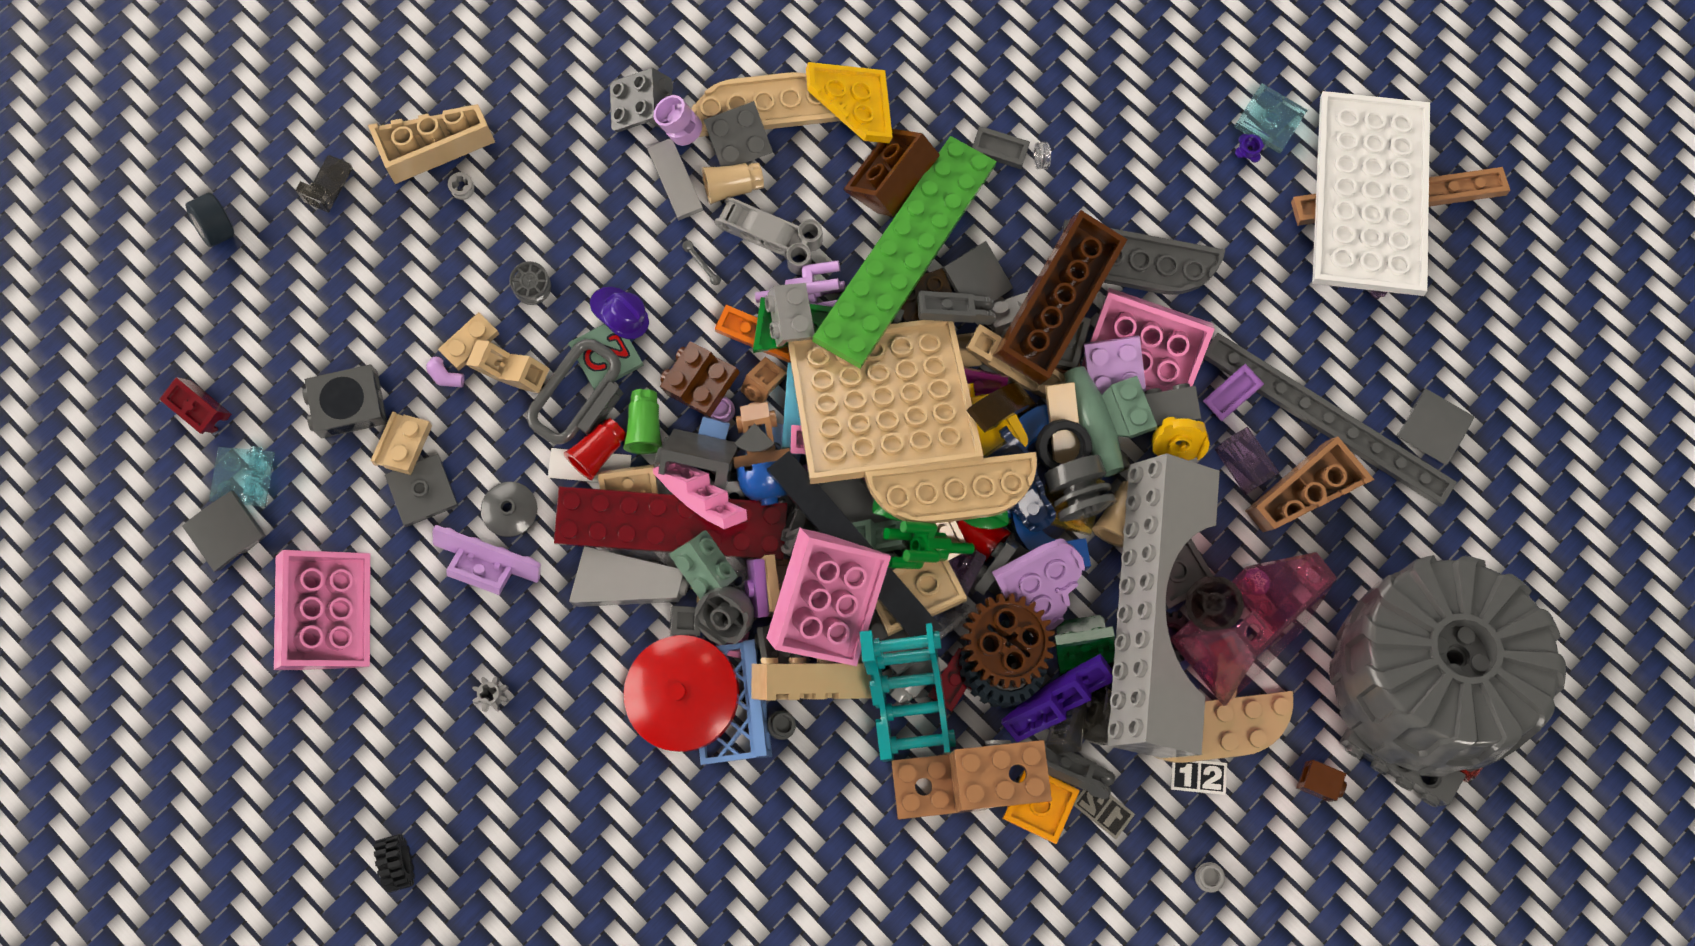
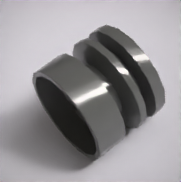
M1090 455L1069 461L1044 474L1049 493L1064 494V496L1053 503L1057 509L1065 508L1057 514L1059 521L1066 522L1086 519L1101 513L1104 509L1117 502L1114 494H1105L1112 488L1110 483L1096 484V481L1106 475V470L1099 455Z

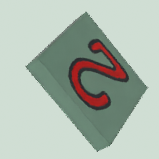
M605 324L568 343L572 349L581 340L594 339L614 351L621 362V370L616 380L644 366L630 339L619 337ZM586 350L577 360L595 390L609 371L610 364L596 352Z

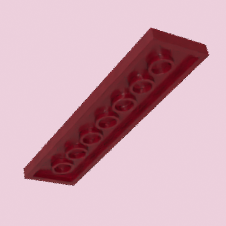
M559 486L554 544L671 553L706 530L725 557L760 559L765 555H775V560L783 561L784 553L781 550V546L785 542L781 540V533L784 526L786 527L787 503L778 502V504L761 506V501L728 499L730 503L746 509L747 520L723 529L691 510L675 495Z

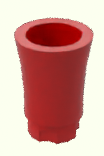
M611 418L606 419L576 445L565 451L564 456L581 475L589 480H593L604 463L621 446L620 443L626 438V433Z
M963 520L956 521L966 543H973L974 550L986 563L993 558L991 554L999 543H1005L1011 533L1004 528L981 529L973 527Z

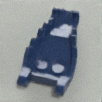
M1005 426L999 430L1004 442L984 455L983 458L1029 453V451ZM1037 468L1033 483L1026 495L1010 509L1032 532L1045 529L1052 524L1056 517V512L1045 495Z

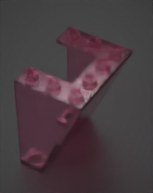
M1317 552L1246 566L1228 583L1229 587L1250 611V614L1237 627L1201 632L1192 621H1188L1170 640L1221 704L1227 706L1303 631L1337 577ZM1254 624L1259 628L1260 632L1249 640L1246 630L1249 625Z

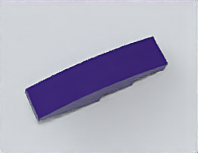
M1099 654L1044 686L1005 716L1001 723L1016 742L1067 719V711L1090 701L1091 692L1112 683L1113 669L1104 657Z

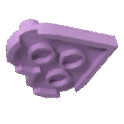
M1056 539L994 570L992 574L1005 599L1011 593L1015 595V602L1020 597L1026 596L1025 605L1035 601V612L1044 609L1045 612L1041 619L1042 621L1051 620V623L1046 626V630L1049 631L1064 621L1063 615L1067 611V606H1070L1068 594L1079 585L1077 581L1081 577L1082 570H1085L1082 556L1073 545L1068 544L1064 539Z

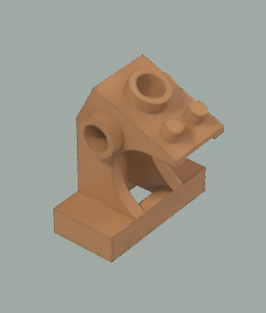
M753 402L740 406L741 416H736L738 433H745L754 423L757 426L765 425L767 436L774 442L772 427H778L775 410L769 411L768 402ZM774 445L769 450L763 452L747 451V455L733 457L735 470L743 466L745 469H752V464L777 461L790 449L776 450Z

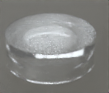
M1036 142L1034 146L1036 169H1048L1051 163L1050 146L1047 142Z

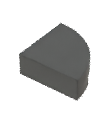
M755 423L734 443L738 448L748 452L767 451L775 445Z

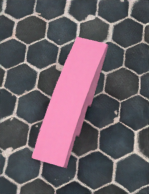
M671 462L664 475L658 474L659 466L653 468V474L671 493L707 521L726 529L747 520L746 509L728 501V491L711 485L709 473L675 462Z

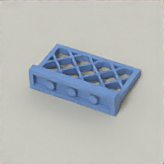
M755 639L745 640L733 645L716 646L726 656L731 650L741 651V662L735 668L737 677L744 682V690L739 695L738 705L747 711V719L741 727L735 722H731V725L738 731L729 743L720 737L717 739L725 746L718 757L708 758L707 746L700 748L701 765L772 757L771 739L767 729V701L751 699L752 664H760L761 652L756 648ZM741 668L743 670V676L738 673L741 670ZM744 697L746 699V705L741 702ZM747 726L749 728V734L746 731H744ZM741 734L750 740L751 752L740 754L732 747ZM728 750H730L732 753H734V755H726V756H725V754L728 752Z

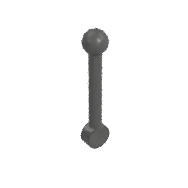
M690 240L684 241L682 244L683 250L691 253L711 278L710 282L713 285H719L721 282L720 276L715 275L693 249L694 246Z

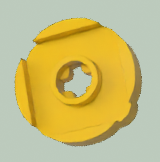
M1165 418L1162 421V425L1155 430L1152 436L1153 452L1158 456L1170 454L1188 461L1197 457L1198 461L1206 455L1210 446L1205 424L1192 419ZM1177 441H1185L1181 442L1180 445L1176 444Z

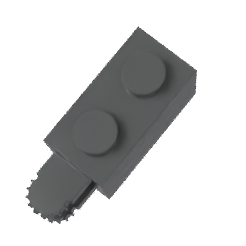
M1184 383L1173 386V390L1162 391L1161 388H1154L1145 391V396L1156 421L1157 428L1168 417L1192 419L1202 422L1196 386L1190 387V384Z

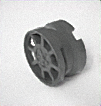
M527 261L518 264L512 270L509 282L519 301L527 305H536L547 299L551 292V281L542 265Z

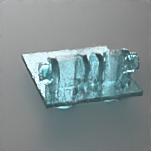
M251 446L250 449L218 447L209 502H214L228 492L235 491L244 505L266 507L275 452L262 451V448Z

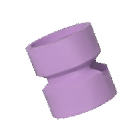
M667 96L657 104L653 115L654 120L674 143L680 146L689 145L700 136L702 122L680 96Z

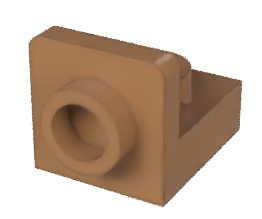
M764 357L746 375L741 392L751 401L764 403L768 395L785 379L787 372L767 357Z

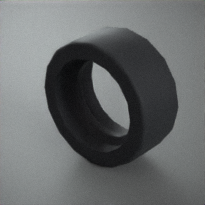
M1061 419L1052 421L1042 428L1035 444L1036 455L1042 465L1051 470L1062 464L1050 457L1047 448L1050 437L1060 430L1071 431L1079 439L1080 450L1075 459L1091 455V437L1087 430L1079 423Z

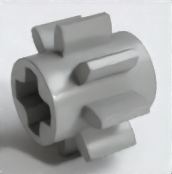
M496 676L492 682H488L486 678L482 677L481 681L483 684L472 688L477 692V697L472 700L473 703L478 704L482 702V711L487 712L490 706H493L496 711H500L499 704L502 701H509L508 698L504 697V691L509 687L507 685L499 687L500 678ZM489 688L497 691L493 694L494 699L492 701L485 698L489 694Z

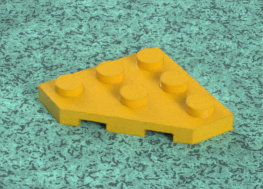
M808 62L806 67L808 92L863 141L890 143L893 136L885 70Z

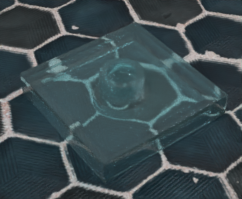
M1261 83L1234 127L1247 135H1257L1261 138L1264 145L1281 154L1308 110Z

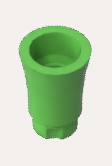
M650 389L634 390L628 405L627 433L623 448L625 451L634 454L657 453L658 448L662 447L657 392Z

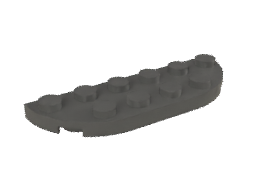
M1064 220L1063 232L1070 220ZM1110 228L1128 240L1104 283L1167 295L1188 293L1203 286L1213 277L1222 263L1225 249Z

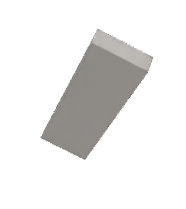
M671 138L647 147L678 221L703 211L701 202Z

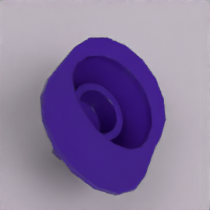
M603 287L596 290L591 296V311L619 337L636 339L643 336L649 326L648 314L645 311L644 303L637 295L625 292L620 288Z

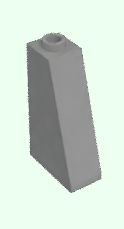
M584 546L569 602L577 607L679 602L681 595H686L689 583L678 568Z

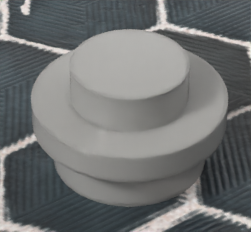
M1206 862L1197 868L1195 881L1201 890L1216 892L1224 885L1225 874L1223 869L1216 863Z

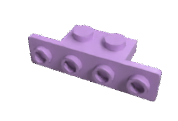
M435 525L432 530L434 546L456 553L446 569L448 577L497 595L501 594L511 574L535 583L540 579L541 563L531 557H523L510 552L504 547H496L476 537H468L457 533L451 528Z

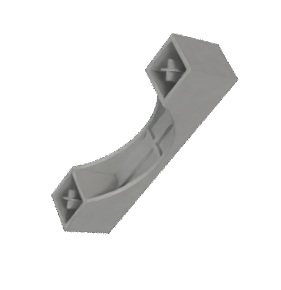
M1163 454L1129 465L1107 744L1110 747L1159 758L1202 755L1205 695L1189 680L1173 650L1166 620V592L1173 564L1184 545L1198 532L1216 526L1220 472L1219 470L1170 454Z

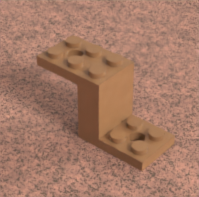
M1044 740L956 749L948 755L891 761L898 820L1052 801ZM1014 765H1019L1025 770V779L1020 783L1012 781L1009 777V770ZM922 778L929 780L932 785L931 792L925 796L918 794L915 789L916 782Z

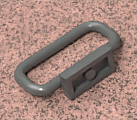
M584 339L577 342L531 403L527 411L529 427L548 442L564 444L574 438L579 430L588 435L598 424H602L624 394L614 384L621 370V362L614 351L594 339ZM586 350H592L609 362L610 369L567 429L562 433H555L538 420V413L580 355Z

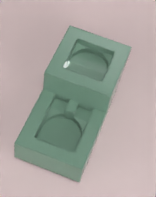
M871 519L852 523L874 550L885 552L907 548L905 540H887L883 537L885 528L900 529V521L889 520L874 523Z

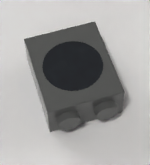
M371 364L304 379L306 388L302 390L306 405H309L311 414L307 415L308 426L321 439L387 424L378 371Z

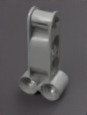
M727 197L725 199L726 205L720 217L714 221L717 227L786 257L789 270L796 275H802L803 266L812 264L811 252L818 250L823 242L822 226L818 221L806 219L797 226L734 198ZM807 232H814L817 234V236L813 239H807L804 237V235ZM796 255H802L806 258L800 263L792 260Z

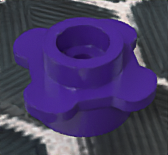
M1242 134L1239 137V147L1235 150L1236 156L1238 158H1248L1253 163L1259 162L1261 159L1260 152L1265 146L1264 141L1257 135Z

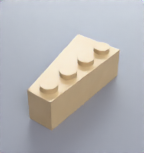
M478 104L444 110L442 114L429 116V114L418 115V119L408 121L396 119L391 120V124L379 126L378 123L368 125L384 166L395 184L495 143Z
M862 657L859 658L857 666L834 663L833 661L818 658L817 663H806V658H789V663H778V658H761V664H752L751 699L872 698L869 684L871 677L867 675L864 663H862Z

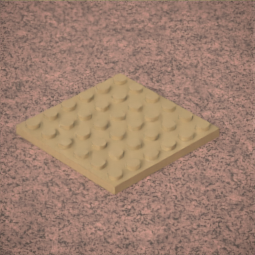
M919 320L890 324L861 369L817 345L812 340L788 342L810 484L864 478L865 471L983 461V451L977 424L966 411L972 406L954 322Z

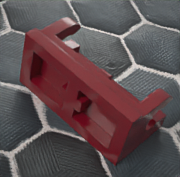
M176 377L159 399L200 434L218 431V428L214 425L219 420H228L232 415L193 381Z

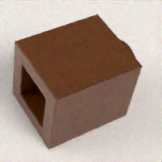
M1315 760L1306 761L1296 789L1327 802L1337 801L1345 793L1347 782L1344 779L1347 773Z

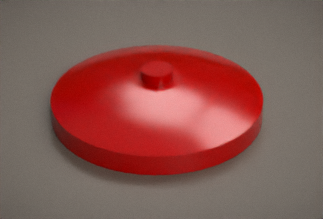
M689 635L666 637L644 649L631 665L624 685L625 709L634 729L650 744L674 752L698 750L717 740L731 724L739 702L738 678L728 657L712 643Z

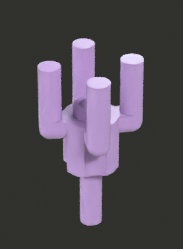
M839 260L805 265L802 267V278L785 281V285L806 283L809 304L831 307L838 300L818 303V297L844 292L846 289L845 281L839 282L838 278L815 281L814 275L840 271ZM770 290L755 292L756 302L760 303L761 297L765 298Z

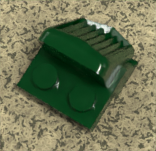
M1101 615L1064 620L1056 627L1055 644L1060 676L1099 654L1104 657L1113 669L1115 655L1113 626H1105L1104 618Z

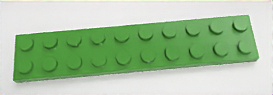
M952 136L948 138L939 152L940 156L922 176L813 336L812 342L859 369L862 368L996 166L997 161Z

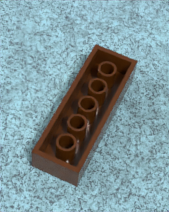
M1082 210L1073 216L993 356L1039 385L1050 379L1128 239Z

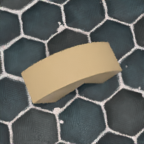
M481 340L476 341L466 363L470 368L495 380L534 393L540 392L550 369L530 356L510 354L490 341Z

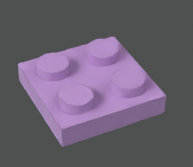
M1139 335L1083 343L1087 372L1101 394L1112 384L1135 376L1138 377L1143 391H1146Z

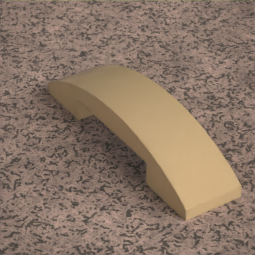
M981 324L977 326L966 347L973 356L998 374L1007 375L1009 377L1008 380L1011 382H1018L1024 389L1046 399V385L1065 383L1064 374L1055 369L1050 379L1039 385L994 357L993 354L1000 344L1002 337Z

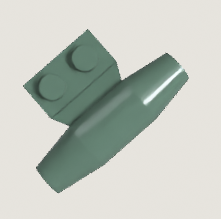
M1084 366L1068 370L1064 374L1065 383H1075L1079 424L1087 430L1091 437V455H1099L1106 470L1104 477L1115 475L1124 470L1118 437L1131 439L1157 429L1156 421L1139 379L1135 376L1112 384L1101 394Z

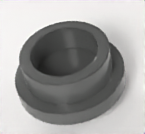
M776 711L768 718L767 729L773 738L785 740L795 732L796 722L789 712Z

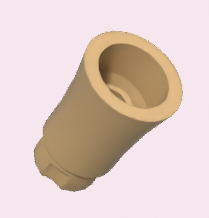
M759 163L702 167L705 192L710 205L727 197L752 193V190L764 188L763 173Z
M1128 480L1123 481L1119 489L1115 491L1114 495L1117 502L1106 508L1102 516L1092 527V531L1096 536L1118 547H1123L1124 541L1123 529L1125 526Z

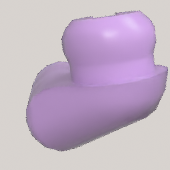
M432 357L427 363V373L437 385L463 387L464 374L448 373L442 358Z

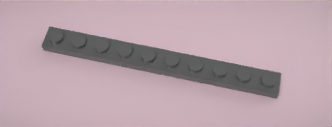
M1217 333L1209 344L1203 359L1230 376L1246 364L1264 383L1256 391L1257 393L1332 439L1338 436L1354 454L1437 506L1444 505L1457 483L1455 480L1220 333Z

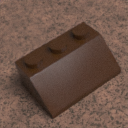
M892 129L893 137L890 143L879 142L845 186V192L874 212L894 217L922 176L940 156L923 133Z

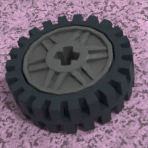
M1004 619L1001 622L999 621L1002 627L1008 628L1010 620ZM987 625L989 631L997 633L990 625ZM1025 630L1022 634L1023 641L1031 645L1033 637L1029 631ZM1005 636L1004 638L1007 640L1005 646L1013 645L1010 643L1011 636ZM985 637L983 639V647L988 652L993 651L994 643L991 638ZM1019 648V650H1021L1026 657H1029V653L1027 651ZM960 652L962 655L959 659V666H962L960 675L966 679L963 682L966 688L971 687L972 691L970 693L974 697H981L980 702L984 704L989 702L992 707L1001 706V708H1008L1028 700L1039 690V687L1045 680L1043 677L1047 674V669L1042 670L1038 668L1041 677L1035 679L1030 675L1031 684L1025 685L1021 680L1019 688H1014L1010 681L1009 687L1002 689L1001 680L996 686H990L991 677L981 681V670L971 672L975 665L974 661L965 662V659L970 656V652ZM1009 654L1006 659L1007 665L1015 669L1017 659L1014 655Z

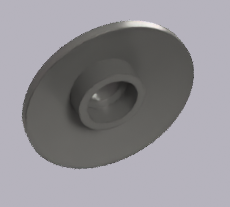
M503 482L491 488L484 496L481 504V517L486 527L494 534L502 537H515L523 534L533 525L537 516V501L533 493L526 486L516 482ZM511 503L512 509L504 512L503 505Z

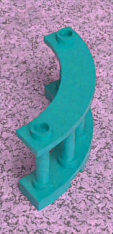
M932 623L926 624L927 635L880 640V638H874L872 630L860 632L862 660L867 675L871 677L869 684L873 706L875 705L876 709L880 708L881 719H876L880 760L882 762L894 760V754L898 753V750L944 745V753L948 755L951 753V747H956L954 729H948L937 649H941L940 631H934ZM928 647V649H920V650H912V651H903V652H895V653H886V654H884V652H890V651H899V650H907V649H916V648ZM931 660L933 668L931 673L889 678L888 675H882L881 670L885 669L886 665ZM935 684L938 701L893 706L892 703L887 704L885 693L890 692V689ZM940 713L942 734L898 739L897 736H891L889 721H894L895 717Z

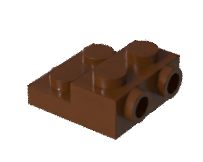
M690 341L686 347L682 346L677 351L676 362L673 367L666 369L662 373L660 388L667 396L710 418L740 371L737 367L715 357L711 351Z

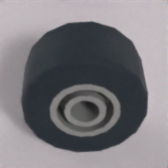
M206 193L185 204L192 224L207 246L213 247L234 237L233 226L222 205L212 193Z

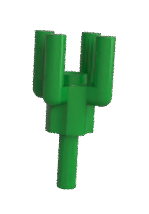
M902 521L900 529L885 528L883 531L884 539L911 542V550H905L903 557L891 556L888 568L921 569L924 562L937 563L939 561H946L949 553L973 554L974 544L952 542L946 533L937 532V525L931 522Z

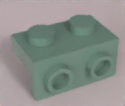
M706 530L669 554L699 599L710 590L728 586L738 577Z

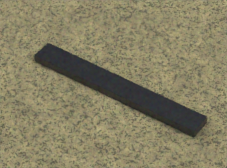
M790 451L767 468L770 476L820 533L874 549L818 484H810L809 473ZM887 568L878 601L909 637L927 635L926 624L932 623L934 631L940 630L942 627L893 570Z

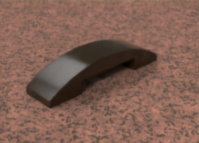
M1014 382L990 393L966 411L985 433L1015 414L1020 413L1023 415L1037 407V404L1018 382Z

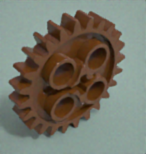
M1014 593L1009 594L1006 601L1003 594L996 595V603L989 597L985 599L986 607L981 603L975 606L979 614L975 612L968 614V617L973 622L963 624V627L969 631V634L960 636L961 639L968 641V645L961 648V651L970 652V656L965 659V662L974 661L975 665L971 672L981 670V681L991 677L990 686H996L1000 680L1002 689L1008 688L1010 681L1014 688L1020 687L1021 680L1025 685L1031 684L1030 675L1035 679L1040 678L1041 675L1038 668L1042 670L1048 669L1049 667L1044 662V659H1052L1054 657L1047 651L1048 648L1056 646L1055 643L1048 641V637L1055 634V631L1046 630V626L1051 623V620L1042 621L1041 617L1045 611L1043 609L1035 612V601L1025 605L1026 596L1020 597L1015 602ZM1001 613L1006 614L1010 620L1008 628L1002 627L999 623V615ZM987 625H990L997 633L989 631ZM1025 630L1029 631L1033 636L1031 645L1023 641L1022 634ZM1010 635V643L1013 645L1006 647L1007 640L1004 637ZM985 637L991 638L994 643L992 652L986 651L983 647V639ZM1019 648L1027 651L1029 653V657H1026L1021 650H1019ZM1009 654L1014 655L1017 659L1015 669L1007 665L1006 659Z

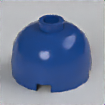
M776 461L752 464V469H745L744 466L736 469L742 492L751 500L761 501V506L778 504V498L787 495L767 472V468Z

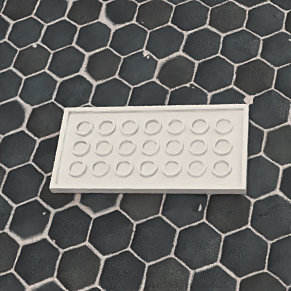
M1322 91L1319 112L1312 284L1418 296L1426 294L1428 282L1430 102Z

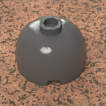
M725 586L710 590L697 602L695 617L698 615L701 622L698 626L709 640L719 645H725L726 643L736 644L752 628L754 606L750 598L742 590L736 587Z

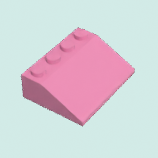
M1108 288L1090 342L1139 335L1146 391L1154 388L1168 391L1173 390V386L1188 383L1190 387L1193 386L1215 328L1213 323ZM1084 356L1081 366H1084L1086 368V361Z
M800 528L767 634V640L778 651L857 666L862 651L860 632L868 631L891 556L828 534Z
M282 550L276 555L274 670L369 667L370 553Z

